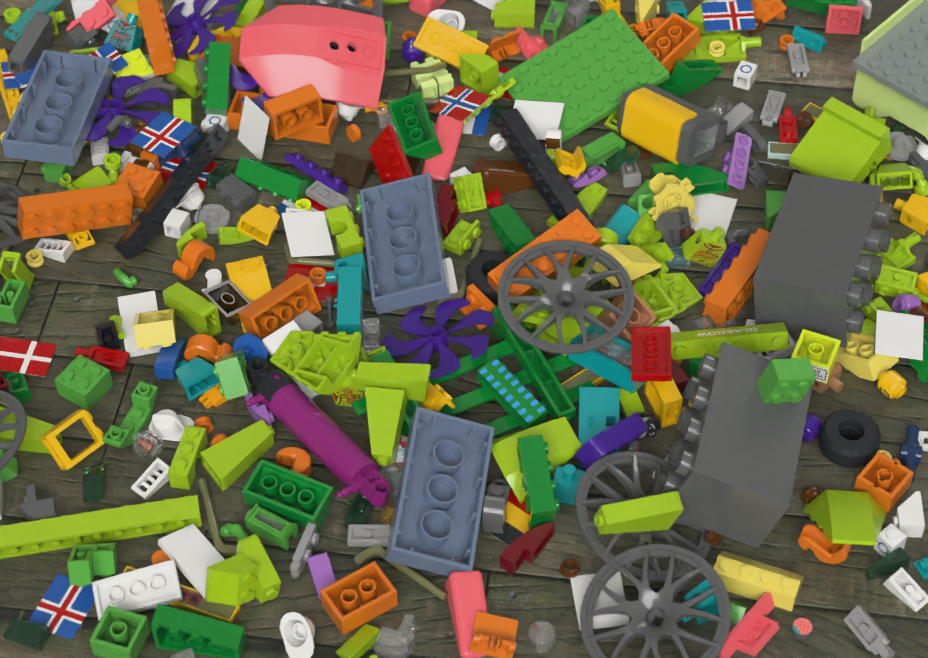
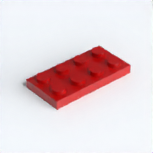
M387 125L369 148L382 184L414 177L394 127Z
M670 326L631 327V381H672Z

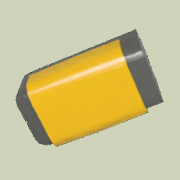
M644 84L625 92L621 96L617 118V129L621 136L676 165L681 163L691 167L709 159L714 154L717 143L725 140L728 126L727 120L653 84Z

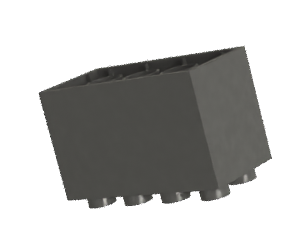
M793 173L753 278L755 325L784 322L791 338L799 339L802 330L805 329L841 340L840 347L847 348L851 333L861 334L865 312L859 309L861 305L870 306L874 284L868 282L870 278L879 279L883 258L877 255L879 252L887 253L891 241V230L883 229V225L888 226L892 204L883 202V186Z
M722 342L714 356L708 353L704 354L697 371V376L700 378L691 376L688 380L683 398L690 400V408L684 406L678 417L676 429L683 432L682 440L676 438L671 447L668 461L674 463L675 468L674 472L668 471L665 475L660 494L674 491L679 492L684 510L678 519L710 531H715L717 534L758 549L790 506L812 386L803 399L797 403H763L756 382L771 360Z

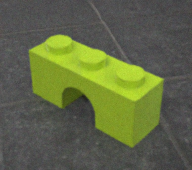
M346 205L325 210L326 222L331 235L341 233L336 235V246L340 257L344 258L363 253L365 242L363 236H359V227L357 224H354L352 211H348Z
M186 425L168 471L171 487L185 490L191 489L196 476V460L201 458L200 452L206 450L208 445L206 428Z

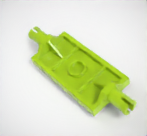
M740 33L701 36V42L682 60H714L716 63L746 61V48L761 47V37L745 38ZM721 41L724 43L725 50L723 56L714 58V56L710 55L709 48L711 42Z
M913 232L904 239L894 240L891 237L888 252H879L877 256L883 258V265L905 270L916 262V257L911 254L910 248L921 242V237L916 232ZM870 278L868 283L874 284V288L876 279Z

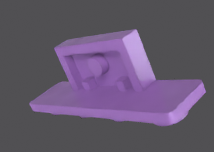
M736 132L733 146L729 152L726 151L723 155L722 161L724 164L720 172L728 175V185L743 190L752 138Z

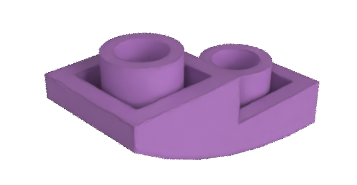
M595 165L590 167L586 173H580L578 178L570 175L566 182L574 188H579L600 180L607 173L604 168Z
M251 392L244 395L245 403L253 397ZM257 403L249 407L246 406L256 422L263 419L267 425L270 424L271 426L272 422H275L272 412L267 411L265 404L260 405Z

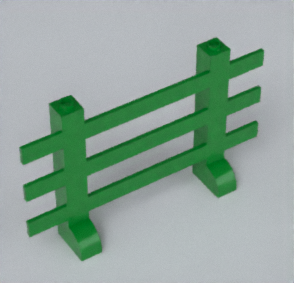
M509 303L511 311L513 313L515 309L513 305ZM499 306L494 307L492 310L494 324L490 329L496 338H504L505 341L487 347L485 354L476 359L471 358L472 354L460 358V367L440 379H429V382L433 385L436 383L440 384L480 368L494 358L499 360L513 354L523 370L513 375L519 378L524 387L530 384L533 386L541 400L540 402L547 408V416L550 415L553 420L565 416L569 424L575 419L576 408L574 404L579 403V387H595L590 380L565 391L555 374L578 364L568 359V355L564 356L563 354L546 361L538 348L525 343L510 330L500 313ZM521 321L519 324H520L526 331H528L527 328L525 327L524 323ZM536 328L529 330L528 332L530 334H533L536 331ZM388 350L370 357V362L395 363ZM481 387L452 399L451 402L456 407L452 409L448 404H445L439 413L455 416L494 400V398ZM366 397L351 403L358 417L367 414ZM409 399L407 401L401 431L403 436L408 435L411 417L416 407H420L417 401ZM509 414L484 424L495 427L493 438L521 427ZM388 471L392 480L400 478L401 472L392 473Z

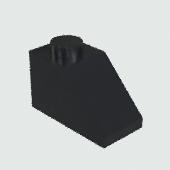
M113 320L93 325L99 347L114 350L120 349L117 330Z

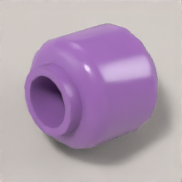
M903 293L894 299L892 308L895 313L907 310L918 316L922 305L917 295Z

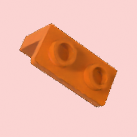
M474 284L467 286L466 300L470 302V305L462 307L460 310L466 316L478 309L492 314V310L496 306ZM481 324L476 325L479 329L487 327Z

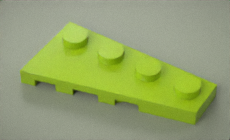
M512 77L486 93L490 97L463 121L464 125L469 122L468 118L470 116L475 117L481 112V108H487L493 103L492 100H497L503 96L507 89L517 83Z
M594 182L576 195L590 218H592L594 211L598 209L607 196L608 189ZM554 214L547 220V226L553 227L558 222Z

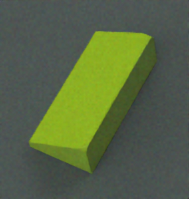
M365 624L336 651V654L341 658H360L381 639V630Z

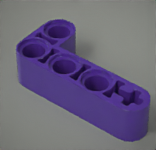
M636 412L591 438L574 455L584 469L587 470L600 458L615 452L643 435L649 427Z

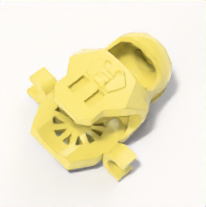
M659 173L649 181L648 186L652 190L651 194H656L653 197L655 207L648 211L654 221H657L661 214L675 207H688L689 216L692 218V221H698V217L692 214L695 211L696 200L689 193L695 187L687 177L681 181L674 175Z

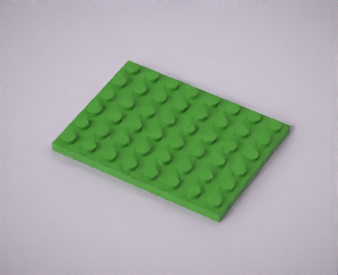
M612 8L498 77V82L501 84L512 77L517 83L506 90L514 102L515 100L564 103L558 128L562 130V143L618 110L621 96L625 92L644 84L657 86L670 78V73Z

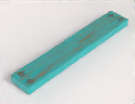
M38 0L4 32L5 37L18 42L37 11L48 15L63 0Z

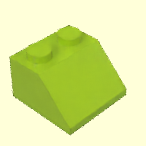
M461 54L460 81L471 90L486 94L498 85V62L487 54Z
M242 552L207 567L205 600L211 603L239 606L255 599L257 566Z

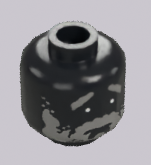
M652 412L638 413L649 427L638 438L654 437L657 430H660L659 418H656Z

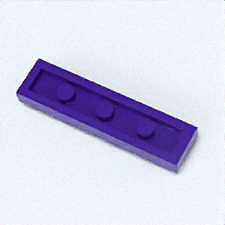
M298 152L286 154L284 160L335 192H347L349 186L343 183V179L331 176L330 171L324 168L320 169L317 167V163L311 160L307 161L304 159L305 156Z
M732 242L697 291L702 297L713 291L714 284L722 279L725 269L730 268L733 258L739 256L742 245Z

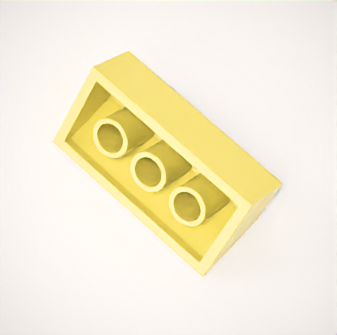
M722 551L718 555L714 565L715 571L719 574L728 592L756 601L766 592H770L775 607L792 612L804 578L803 575L726 551Z

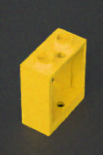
M673 378L672 381L664 382L645 381L644 394L656 418H659L661 428L676 424L682 410L683 398Z
M76 410L39 437L61 470H69L104 444L102 441L104 434L99 427L94 425L92 422L93 417L87 410ZM80 418L95 442L70 459L55 436Z

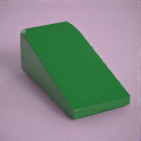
M8 372L3 374L9 384V394L17 398L20 403L32 400L23 373Z

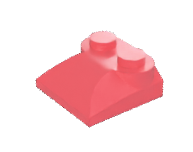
M829 5L825 33L859 35L863 7Z

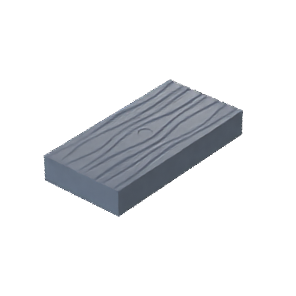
M43 50L2 139L4 157L75 166L112 79V59Z
M430 173L359 190L371 298L377 314L451 297L436 190Z
M416 407L411 417L385 556L386 561L444 576H449L454 571L472 572L495 427Z

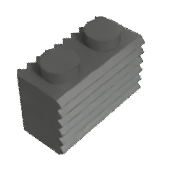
M231 173L227 178L225 177L216 184L217 197L221 201L227 202L233 210L237 209L240 213L258 201L256 191Z

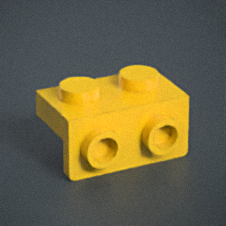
M577 146L573 154L560 148L555 150L554 156L557 167L562 174H569L578 178L580 173L584 172L586 161L581 147Z
M429 382L425 403L417 401L421 408L439 412L445 404H448L452 409L456 407L451 402L453 398L437 383L433 385Z

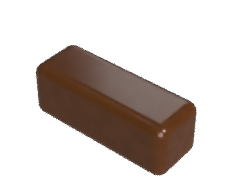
M479 158L475 162L472 174L481 172L485 193L494 192V188H498L501 194L505 195L535 187L518 161Z

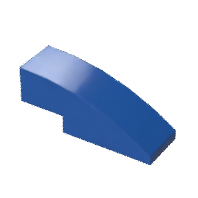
M176 337V343H173L172 346L161 347L154 365L156 378L175 380V370L183 360L188 342L187 337Z

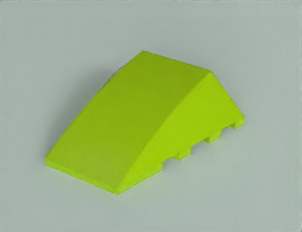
M684 273L659 274V277H652L651 274L644 275L643 278H636L633 287L635 292L657 317L649 327L658 326L703 299Z
M290 331L270 358V362L319 395L338 392L359 362L362 334L360 332H354L353 334H347L346 332L329 334L328 331L314 334L313 331Z
M565 416L493 439L491 452L520 503L525 500V495L528 493L524 492L522 487V475L524 473H520L516 447L518 438L536 435L543 436V441L548 444L547 461L550 460L552 464L551 477L555 473L556 467L566 464L582 447Z
M825 490L806 505L803 510L805 514H809L811 521H816V526L819 529H823V534L832 543L876 546L879 533L887 516V512L868 492Z

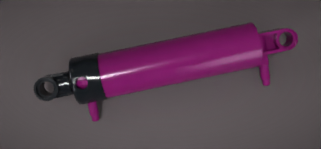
M261 358L249 360L247 364V377L250 384L257 386L255 396L246 401V406L249 407L259 402L262 405L265 404L266 409L271 411L346 486L337 492L338 498L360 492L374 506H385L388 502L390 484L379 474V465L311 400L283 370L269 372L265 360Z

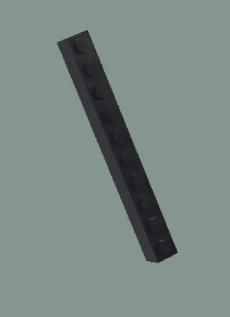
M517 108L499 109L494 118L495 127L558 222L576 209H579L593 226L594 222Z
M219 123L205 130L203 133L204 138L194 144L190 153L183 158L116 243L114 248L126 260L139 255L163 224L172 208L177 206L229 139L230 135Z

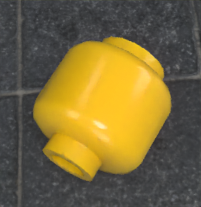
M895 370L883 371L877 378L878 390L889 399H898L907 390L906 379Z

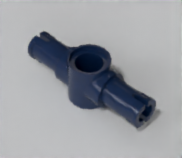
M198 129L185 137L164 158L157 155L160 166L172 158L180 160L188 155L192 146L204 138L202 132Z
M909 425L907 427L906 440L901 444L899 461H902V465L914 472L912 482L915 479L916 467L921 462L923 446H920L918 441L919 426Z

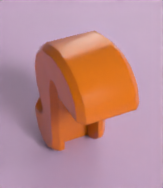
M201 239L192 240L184 247L182 258L175 260L172 266L173 273L184 281L190 280L204 257L214 261L215 249Z
M196 334L188 340L184 351V358L189 362L200 355L215 363L221 355L232 353L233 348L227 343L218 344L216 339L210 335Z
M285 447L277 452L276 460L279 466L292 468L291 471L306 477L310 476L312 472L311 457L306 450L298 447Z
M812 524L803 526L797 540L802 549H811L820 561L828 564L844 562L853 545L832 543L823 534L822 530Z

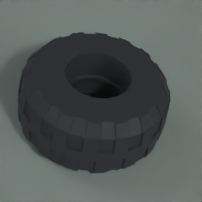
M489 251L473 258L466 267V288L474 284L493 304H498V294L488 283V273L511 256L500 251Z
M851 409L840 410L830 414L823 421L819 432V448L822 454L830 462L844 468H857L867 465L878 452L881 441L880 429L874 420L863 412ZM843 437H851V438H854L855 441H854V440H847V439H845V438H843Z

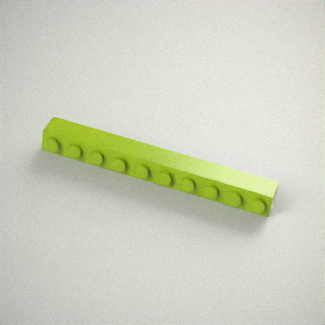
M198 495L145 502L137 505H125L111 509L106 508L74 515H62L49 519L43 518L11 525H0V559L72 548L73 545L97 544L178 531L191 524H194L196 527H202Z

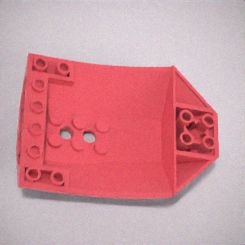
M300 4L277 6L241 29L238 60L269 98L270 96H280L312 83L321 95V100L341 102L376 110L385 69L386 33L384 20L381 17L332 7ZM329 43H336L338 45V49H331ZM347 46H352L355 52L349 51Z

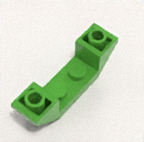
M140 381L131 394L132 408L119 427L111 425L102 441L119 448L133 445L152 416L158 387Z

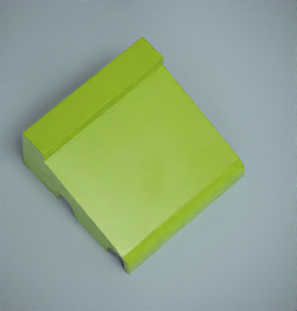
M831 97L823 105V112L791 154L789 166L798 169L805 175L861 183L870 174L872 163L878 165L892 151L890 128Z

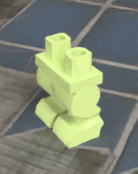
M429 57L422 64H419L417 61L412 62L410 68L430 67L441 62V60ZM445 68L433 73L411 75V80L417 89L421 88L423 98H438V94L440 97L444 96L454 88V79Z

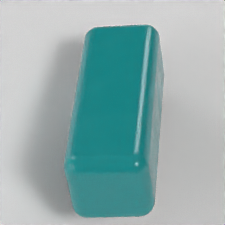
M623 204L617 209L604 228L611 229L618 235L620 245H629L630 242L627 237L641 215H638V212L628 205ZM586 256L580 259L582 264L585 263Z

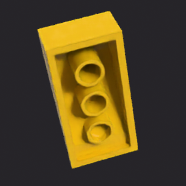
M262 256L226 263L228 280L251 303L272 290ZM240 319L243 332H244V333H247V331L245 330V328H244V326H243V324H242V321H241V319Z

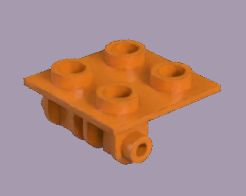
M781 0L751 1L754 19L758 18L759 21L762 20L765 24L774 17L780 20L785 18L784 11L787 7Z
M659 17L649 21L646 20L645 22H637L633 25V30L637 32L636 36L643 42L666 19Z
M521 30L511 31L504 37L492 39L486 54L497 62L518 55L521 49L515 44Z
M477 611L469 652L496 658H513V652L517 644L515 639L518 620Z

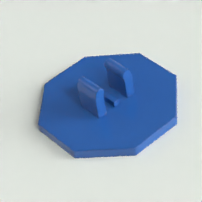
M247 333L235 339L232 352L243 349L247 364L253 358H261L267 361L268 352L261 338Z

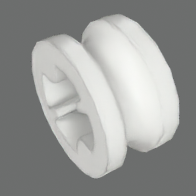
M500 133L492 136L489 141V145L495 151H501L507 144Z

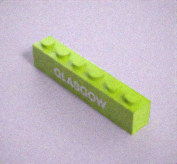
M784 322L675 332L671 333V358L673 360L700 358L705 353L714 356L722 342L752 353L788 349V331Z

